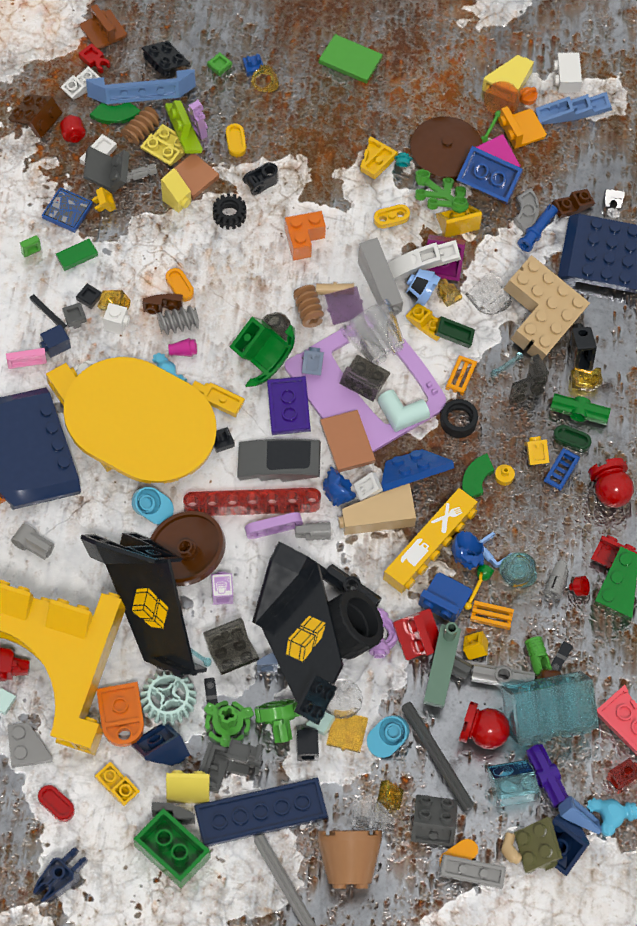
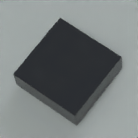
M87 283L77 294L76 300L92 309L101 299L103 293Z

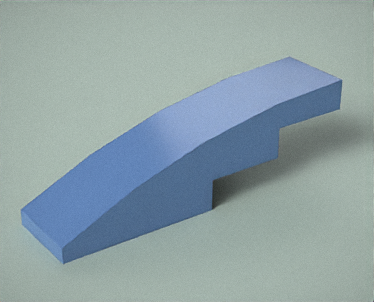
M607 92L590 98L588 94L572 100L569 96L537 107L535 110L542 125L595 116L611 111L612 107Z

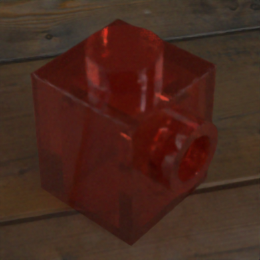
M630 758L610 770L606 777L618 794L637 783V763L632 762Z

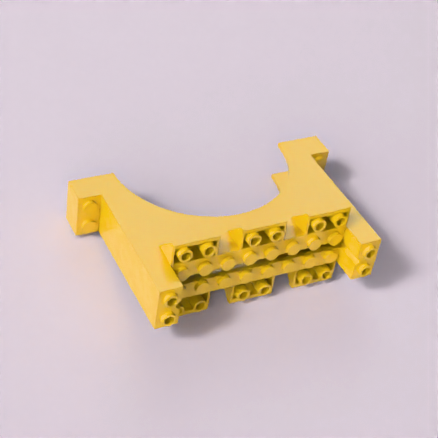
M0 580V638L14 642L35 655L46 668L52 682L55 698V716L50 736L55 737V742L96 755L103 730L100 724L97 723V720L87 716L126 610L122 599L115 593H101L94 615H92L86 606L78 604L75 607L69 605L70 602L58 598L57 601L45 597L37 599L33 597L30 589L23 586L15 588L10 586L9 582Z

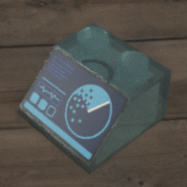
M528 759L487 766L496 807L538 799L540 790L535 771Z

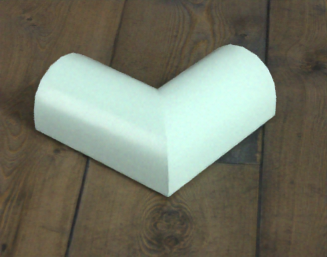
M388 390L378 397L377 402L394 432L430 418L429 408L423 399L403 406L394 390Z

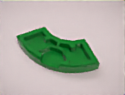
M130 102L117 106L101 103L90 113V118L103 124L111 125V123L121 122L124 124L133 120L136 115H139L141 110Z
M487 453L475 459L465 471L462 490L472 498L483 495V481L487 476L494 473L493 465Z

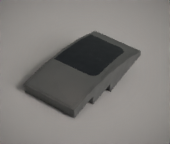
M265 439L239 442L237 478L240 481L259 478L261 481L280 479L282 482L320 477L321 441L310 439Z

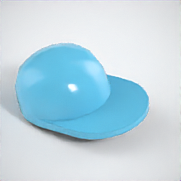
M142 487L133 494V510L150 522L160 525L167 518L173 516L174 508L171 500L157 489Z
M397 715L387 716L382 719L368 734L367 746L370 752L380 758L391 756L408 739L410 733L408 723L401 716Z

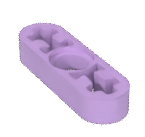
M293 512L249 523L244 529L248 539H256L293 530L295 526L303 525L300 513Z

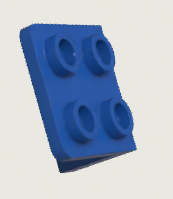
M437 573L428 589L422 591L419 605L424 609H431V612L444 620L455 623L470 598L472 589L442 573Z

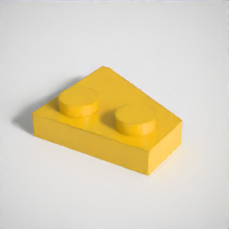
M370 136L360 169L364 174L376 179L395 160L394 157L398 155V152Z

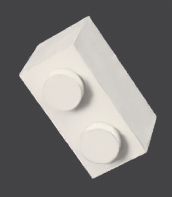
M558 53L557 59L553 61V71H556L557 74L554 77V85L558 86V93H580L582 77L579 53Z

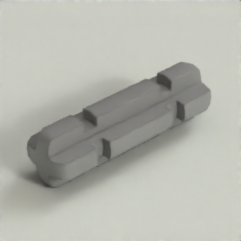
M152 163L147 165V167L142 166L130 170L131 172L127 174V182H130L131 179L134 181L147 177V174H156L157 168L155 164Z

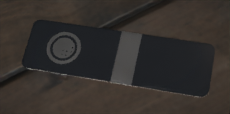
M565 641L562 643L551 663L552 670H561L573 648L571 644Z
M205 678L204 685L207 704L215 705L218 703L215 678Z

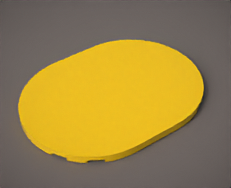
M116 357L102 360L89 366L72 382L64 401L65 425L73 442L79 449L95 460L139 482L166 484L179 481L180 478L193 474L206 462L215 444L216 419L213 409L205 396L191 384L141 359Z

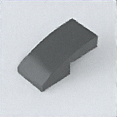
M152 802V817H155L164 808L182 825L195 824V814L191 811L173 804Z

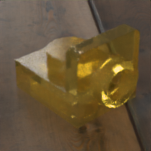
M445 278L438 282L437 294L447 307L462 300L463 296L454 284H449Z
M122 290L102 291L98 308L101 311H106L108 304L112 303L127 307L128 310L131 300Z
M388 780L381 781L377 801L383 804L382 810L384 811L400 810L404 789Z

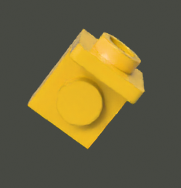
M541 436L529 437V442H524V446H527L528 464L549 463L547 439L541 440Z

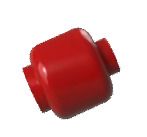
M66 116L60 123V130L65 141L77 143L84 138L86 130L82 119L78 116Z

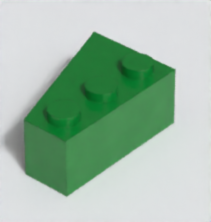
M620 547L594 605L630 622L633 617L637 581L636 553Z

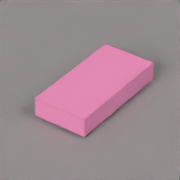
M45 348L6 353L8 369L47 363Z

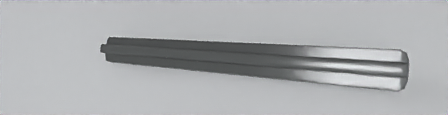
M411 702L405 703L402 706L403 713L464 811L471 809L474 806L472 799L413 704Z

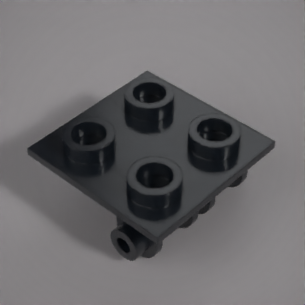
M168 40L141 48L144 51V59L165 78L170 76V69L190 64Z

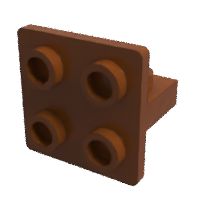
M97 4L90 7L91 19L80 23V28L86 37L99 50L127 37V32L112 11L101 10Z

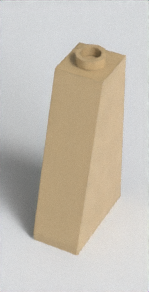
M410 483L384 491L343 508L341 516L338 517L339 528H343L344 535L414 527L416 513Z

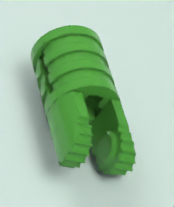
M536 636L526 640L524 643L535 675H539L542 669L552 670L542 637Z

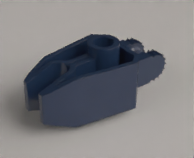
M76 847L71 849L63 858H53L38 879L33 891L34 895L41 894L49 887L48 892L41 899L42 903H48L60 897L80 881V874L78 872L87 864L88 859L83 857L72 867L69 863L79 853Z

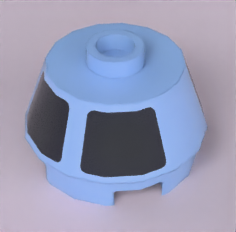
M419 269L416 275L411 274L406 283L409 285L406 293L415 304L418 303L424 306L441 278L434 274L435 272Z

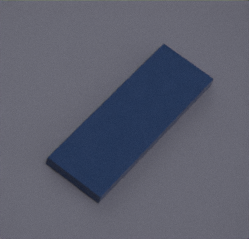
M318 777L194 805L201 840L206 847L328 819Z

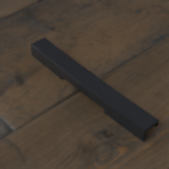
M34 294L29 297L57 326L61 324L63 329L67 327Z

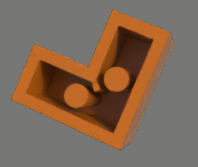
M322 211L285 217V233L293 261L310 258L312 253L311 241L325 238L326 225Z

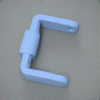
M492 532L479 542L484 544L496 534ZM484 547V558L495 568H499L514 556L510 553L497 562L489 550Z

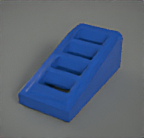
M563 448L543 482L561 491L578 464L580 457ZM564 457L573 463L570 465L563 461L562 458ZM559 463H560L561 465H563V466L569 468L568 471H566V470L560 468V467L558 466ZM557 470L565 475L564 478L554 473V471ZM551 476L559 479L561 483L558 484L551 480Z

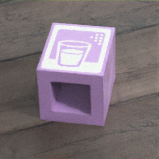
M218 572L211 574L213 605L233 604L232 573Z

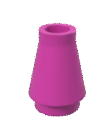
M188 338L168 344L169 355L193 357V355L197 354L196 340Z

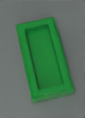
M90 239L56 253V258L64 271L98 256V252Z

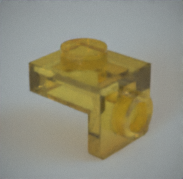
M596 367L593 371L579 368L571 370L572 388L592 393L602 385L601 368Z

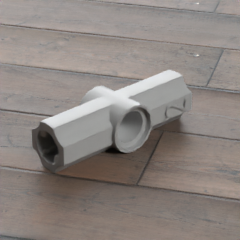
M479 663L473 664L471 682L494 685L498 689L513 688L533 691L535 673L515 670L507 665L497 667ZM498 675H506L508 679L502 680Z

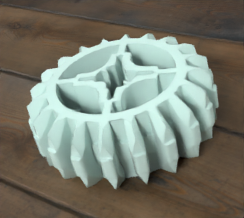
M163 671L162 676L155 673V680L149 678V685L144 684V691L140 693L143 698L140 700L141 705L144 706L143 712L148 713L149 719L155 717L154 722L156 724L162 720L163 726L167 724V721H170L172 726L175 725L174 720L182 723V716L188 719V712H193L194 707L192 705L196 704V699L194 698L196 691L193 690V683L188 684V677L182 679V677L172 675V672H170V675H167L166 671ZM177 688L184 692L186 696L185 701L181 700L180 696L177 695ZM172 695V699L169 698V700H166L165 702V697L168 698V696ZM152 696H155L160 701L159 709L152 703ZM171 708H176V710L168 711Z

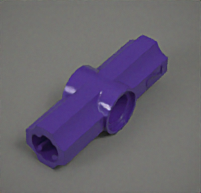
M536 744L526 750V755L534 769V776L538 786L544 789L552 807L558 808L559 804L568 797V794L561 782L560 772L554 763L552 764L543 744Z

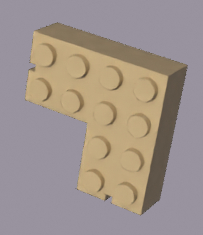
M532 255L503 289L531 312L529 317L514 333L511 340L523 350L530 341H533L534 343L527 353L539 363L542 362L590 304V302Z

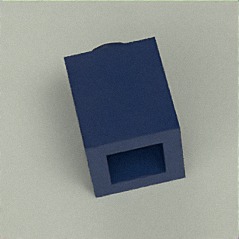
M61 324L40 334L41 342H39L41 348H45V352L48 353L50 358L71 348L70 338Z

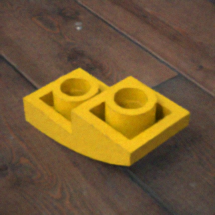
M417 303L406 314V318L420 331L438 341L440 337L435 335L438 318L433 316L431 310Z
M111 761L94 776L123 806L140 792L126 776L122 775Z

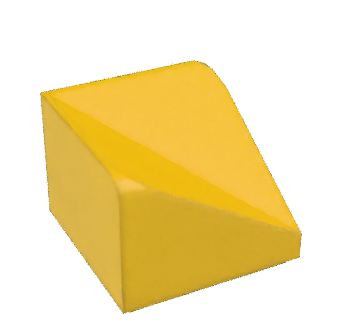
M483 631L464 636L463 651L469 660L488 655V640Z

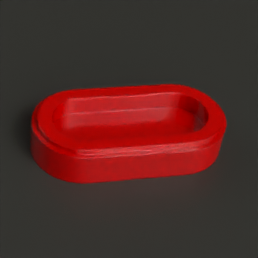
M46 785L39 790L38 800L40 804L58 821L67 822L73 818L75 814L73 803L56 787Z

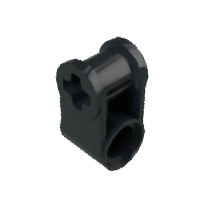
M272 162L265 163L259 168L246 173L242 180L250 187L252 195H258L277 184L278 167Z

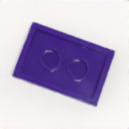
M306 376L267 380L272 435L311 432Z

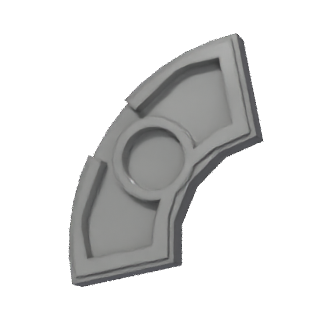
M531 188L516 198L520 212L514 219V223L524 234H526L527 228L535 224L539 215L538 198Z

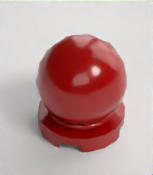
M611 458L606 460L607 464L599 467L595 464L589 469L588 473L591 481L596 482L594 487L598 500L607 507L619 508L631 500L634 493V484L626 473L628 470L626 461L623 458Z
M470 701L459 741L467 743L468 739L472 738L477 746L491 750L502 746L510 736V724L505 714L493 708L477 709L478 703Z

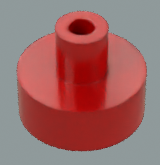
M586 576L575 577L573 583L569 584V590L574 591L578 597L587 596L590 591L588 578Z

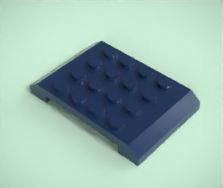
M584 214L569 216L558 277L566 284L575 285L576 282L637 293V225Z

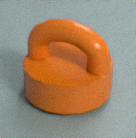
M524 87L520 91V101L525 105L534 104L538 96L537 88Z

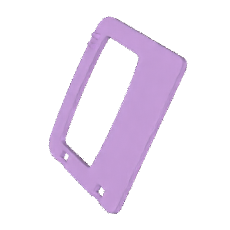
M379 314L365 315L351 325H347L311 346L320 348V352H324L321 376L302 374L304 351L285 362V370L290 377L306 376L308 401L321 419L358 410L373 453L440 414L446 405L445 394L427 367L398 331ZM357 326L362 328L356 333L352 332V329ZM369 331L376 332L404 363L428 399L426 404L429 408L430 418L394 432L391 425L385 424L375 415L355 391L337 365L332 353Z

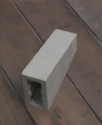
M378 238L360 243L358 265L384 318L398 315L402 312L403 300Z

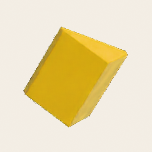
M469 205L468 210L462 213H457L451 209L436 213V218L443 236L452 237L480 230L482 212Z

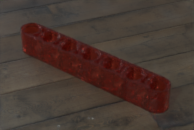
M316 488L200 491L187 493L184 496L183 505L184 512L199 511L210 516L283 514L293 512L312 513L320 508L321 493ZM314 498V499H316L317 501H315V502H310V501H308V499ZM295 499L296 502L290 503L288 500ZM251 500H254V501H256L257 503H255V504H250V503H248V502L251 501ZM269 500H275V501H277V502H276V503H269L268 501H269ZM230 501H235V502H237V503L234 504V505L228 504V502H230ZM194 502L197 505L189 506L188 504ZM209 502H216L217 504L212 506V505H209L208 503H209Z

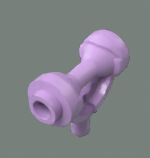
M377 608L383 620V627L387 630L388 638L386 640L382 638L378 645L369 649V653L374 658L381 659L390 653V649L394 647L398 638L393 627V621L389 619V614L384 609Z

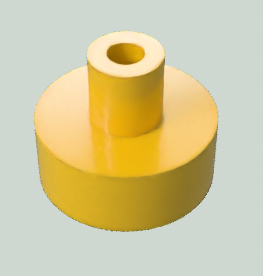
M500 465L495 471V481L503 486L510 485L514 480V469L509 465Z

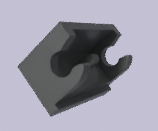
M211 742L208 743L199 771L209 774V791L218 794L229 760L226 759L228 748Z

